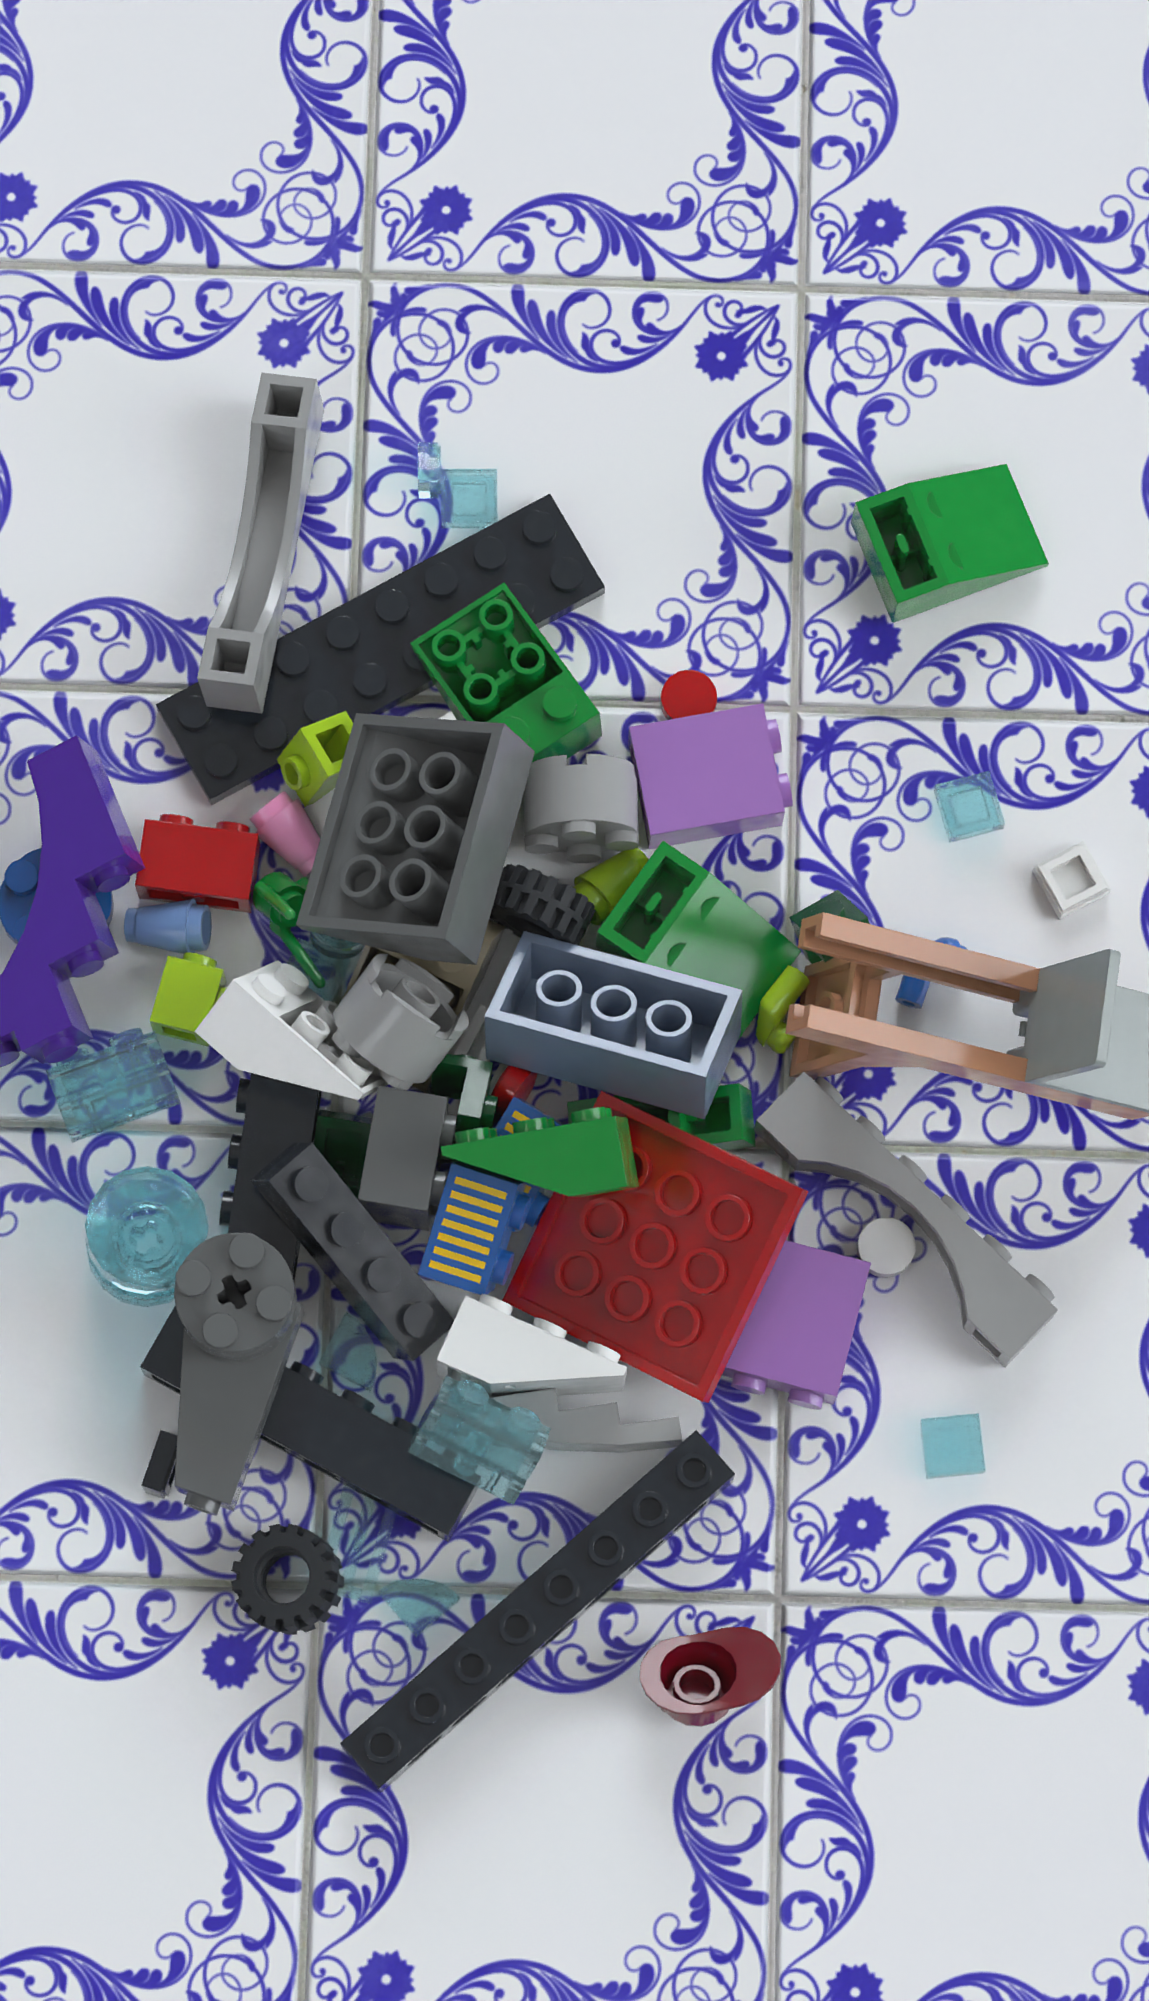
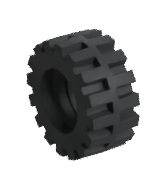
M507 864L502 870L490 918L498 921V924L505 926V929H510L513 931L512 934L520 938L523 931L579 946L595 913V906L593 903L588 902V898L585 895L576 893L575 888L558 882L559 879L551 875L548 877L543 875L541 871L533 868L529 870L522 865L515 867L512 864Z
M280 1524L269 1526L270 1531H257L251 1535L254 1541L250 1545L243 1543L238 1552L243 1554L240 1562H233L231 1571L236 1573V1580L231 1581L232 1591L238 1594L239 1599L236 1602L239 1607L259 1625L287 1635H297V1631L300 1630L307 1633L316 1629L314 1625L320 1620L325 1623L331 1617L328 1610L332 1605L338 1607L341 1597L337 1595L338 1588H344V1577L340 1575L339 1569L343 1567L340 1559L333 1553L334 1549L315 1533L292 1524H288L287 1527ZM282 1557H301L307 1563L310 1571L309 1583L305 1592L297 1600L290 1603L274 1601L269 1596L266 1588L267 1575L271 1567Z

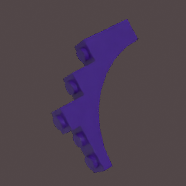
M77 735L27 760L39 803L42 847L37 890L27 923L15 950L0 975V1067L9 1065L17 1060L20 1056V1051L42 1064L58 1063L76 1054L78 1051L77 1046L93 1039L69 978L91 975L104 966L105 960L119 954L96 893L117 890L130 881L131 875L145 869L97 750Z

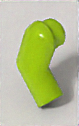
M788 965L760 1001L755 1035L762 1047L768 1045L776 1054L785 1053L795 1039V1036L785 1034L787 1024L783 1021L789 1011V1005L794 1004L810 984L807 976L793 966Z

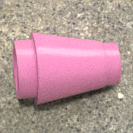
M283 791L254 814L250 821L258 829L255 833L259 834V839L306 877L311 873L320 837L300 800L297 798L293 801Z

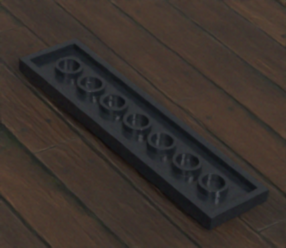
M548 494L277 639L262 713L207 707L199 682L157 703V711L208 801L213 805L280 769L281 766L277 758L300 728L344 711L347 712L353 723L356 713L380 715L434 686L435 684L410 643L505 582L538 629L605 594V586L551 494Z

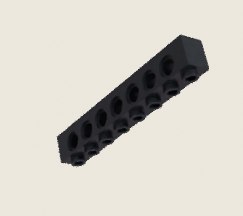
M697 1430L693 1432L340 1743L342 1749L380 1793L383 1792L732 1484L735 1473Z

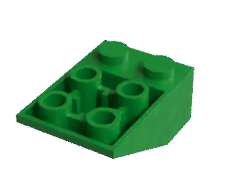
M1007 464L911 482L855 502L851 525L892 623L1049 565Z
M505 582L410 643L456 720L505 723L535 751L532 762L560 755H567L568 759L602 737L600 712Z
M665 841L660 843L598 929L596 937V948L604 953L741 989L742 1017L739 1039L758 1014L760 1001L785 968L788 965L792 966L801 953L797 946L713 874Z
M597 1107L571 1112L572 1124L555 1126L554 1118L547 1119V1117L513 1122L514 1134L498 1136L496 1128L489 1129V1127L454 1133L456 1144L441 1146L443 1156L569 1197H584L639 1187L628 1119L612 1116L611 1108Z

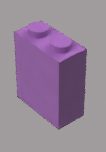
M763 703L629 727L628 745L632 764L636 772L637 791L649 849L658 848L662 841L669 845H677L782 826L785 808L793 806L792 793L787 773L777 774L774 754L782 752L780 732L776 719H766Z
M786 1240L722 1376L733 1378L731 1386L748 1393L764 1395L766 1387L789 1393L787 1401L801 1407L820 1410L823 1402L834 1405L840 1388L871 1262Z

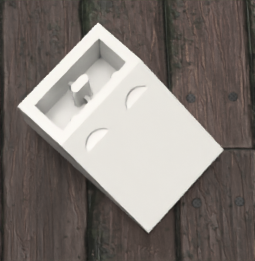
M279 960L233 979L195 1030L202 1039L238 1070L355 1100H360L377 1091L378 1086L385 1087L389 1085L381 1076L379 1068L362 1056L356 1058L346 1054L334 1043L332 1035L338 1028L334 1022L333 1013L338 1005L331 1001H324L308 987L309 981L300 970L292 965L282 964Z
M482 1294L478 1301L465 1296L436 1359L438 1377L485 1398L556 1388L557 1396L621 1392L627 1373V1367L618 1363L621 1355L612 1349L591 1341L588 1342L586 1348L578 1346L564 1339L567 1331L541 1318H535L532 1325L511 1316L512 1306L486 1294Z

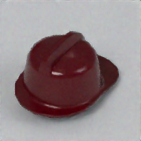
M726 1627L662 1640L649 1649L640 1664L639 1681L645 1695L672 1719L686 1726L702 1727L717 1722L728 1713L729 1709L760 1700L774 1687L781 1674V1655L775 1642L763 1632L748 1627Z

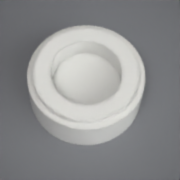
M890 1217L878 1218L867 1224L857 1242L858 1259L871 1262L869 1273L884 1278L894 1277L904 1272L910 1265L916 1249L915 1238L909 1227L900 1220Z

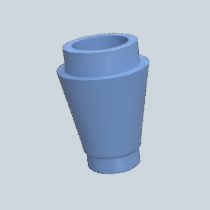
M195 899L128 908L126 911L124 934L127 942H135L181 954L185 952L195 953L196 950L206 951L210 944L212 931L211 911L208 905H197Z

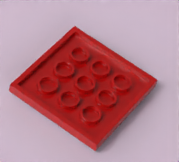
M601 1091L593 1108H611L612 1116L628 1119L639 1187L584 1197H569L553 1192L502 1301L535 1318L544 1319L567 1331V1334L587 1344L591 1341L608 1347L621 1355L620 1361L701 1402L709 1403L809 1191Z

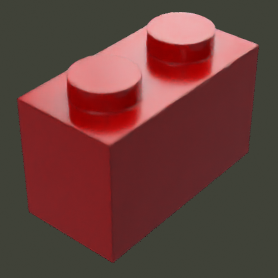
M162 814L159 821L145 819L140 848V857L145 869L137 872L135 881L139 899L169 903L195 899L197 905H208L209 908L246 913L252 912V896L256 884L261 851L258 833H250V827L230 821L217 822L216 828L193 825L194 821L191 818L176 814Z

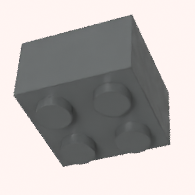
M378 1086L358 1196L359 1202L375 1222L429 1231L431 1218L436 1216L447 1180V1172L440 1171L441 1161L453 1160L443 1156L441 1146L452 1145L455 1140L454 1133L457 1116L448 1114V1097Z

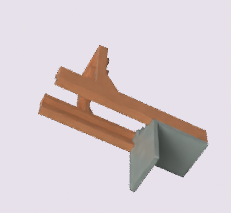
M825 912L802 919L798 948L834 958L827 962L820 961L805 966L804 974L809 979L810 984L801 994L800 1004L794 1003L789 1005L785 1034L795 1036L789 1077L798 1078L805 1072L813 1080H816L819 1076L824 1078L860 1067H921L1130 1120L1149 1116V994L1117 986L1121 957L1119 951L1105 949L1047 967L1036 968ZM902 974L1013 1003L1012 1011L1016 1016L1028 1018L1027 1022L1020 1021L1018 1036L1025 1037L1024 1046L1010 1049L1005 1054L876 1021L882 980Z

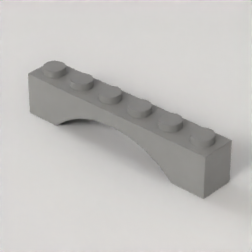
M261 372L251 420L246 484L236 544L223 594L207 629L197 677L207 707L254 713L263 712L324 414L317 379Z
M803 1072L756 1120L755 1133L794 1170L826 1173L857 1182L886 1197L908 1214L933 1242L949 1270L959 1299L963 1329L1006 1368L1058 1311L1051 1303L1055 1298L1054 1294L1036 1276L1029 1274L1024 1278L1008 1263L1012 1259L1010 1252L996 1238L986 1234L982 1239L967 1225L966 1222L970 1219L968 1213L953 1198L945 1194L940 1199L924 1184L928 1178L914 1161L905 1155L897 1159L882 1145L885 1141V1136L870 1120L864 1116H860L855 1120L840 1106L844 1099L833 1085L820 1076L814 1081Z

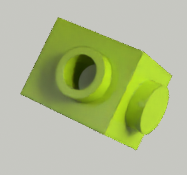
M346 711L300 728L277 758L286 784L295 790L304 807L314 804L336 786L353 722Z
M185 952L182 959L168 955L150 1017L153 1033L209 1047V1044L195 1030L227 989L225 987L227 981L224 969L216 968V960L191 952Z

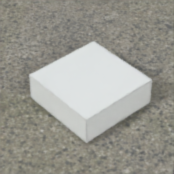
M1084 841L1037 864L1032 870L1059 920L1103 898L1111 891Z

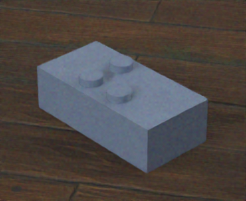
M523 931L485 1014L486 1059L705 1120L741 1034L742 990Z

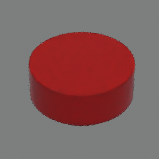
M682 670L670 676L661 691L660 704L665 718L671 720L715 712L717 691L711 679L696 670Z
M509 1065L498 1079L491 1093L492 1096H498L496 1114L503 1116L513 1097H519L526 1101L535 1085L538 1073Z

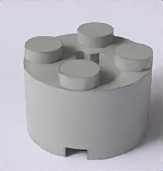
M586 754V764L567 765V755L552 756L532 762L523 793L526 852L533 854L567 852V860L570 862L593 863L601 860V851H625L639 846L637 778L634 765L630 761L609 755Z
M377 954L334 1010L333 1018L338 1029L332 1035V1039L346 1054L356 1058L362 1056L379 1068L381 1076L388 1084L396 1089L408 1090L413 1083H423L430 1077L467 1029L469 1019L464 1008L458 1016L448 1004L454 995L441 981L425 969L403 958H400L395 966L384 963L388 954Z

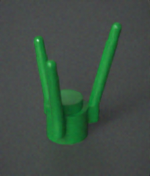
M281 872L267 874L254 886L253 905L270 920L269 928L282 939L317 988H324L326 984L325 979L291 931V927L297 926V919L309 879L303 877L295 882Z

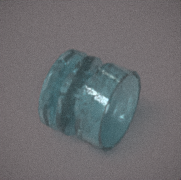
M150 1166L124 1170L101 1186L89 1205L85 1223V1241L90 1271L103 1290L123 1303L143 1307L166 1304L174 1300L176 1272L188 1254L208 1239L209 1225L205 1205L193 1186L172 1171ZM147 1233L155 1234L157 1247L151 1246L146 1254L139 1253L137 1251L136 1239L143 1240Z

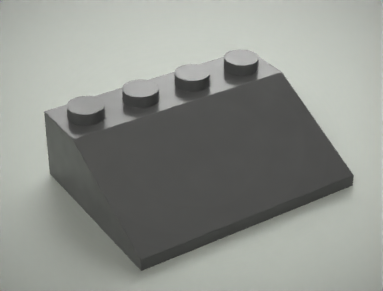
M356 713L296 925L302 930L424 960L477 965L535 751L505 723Z

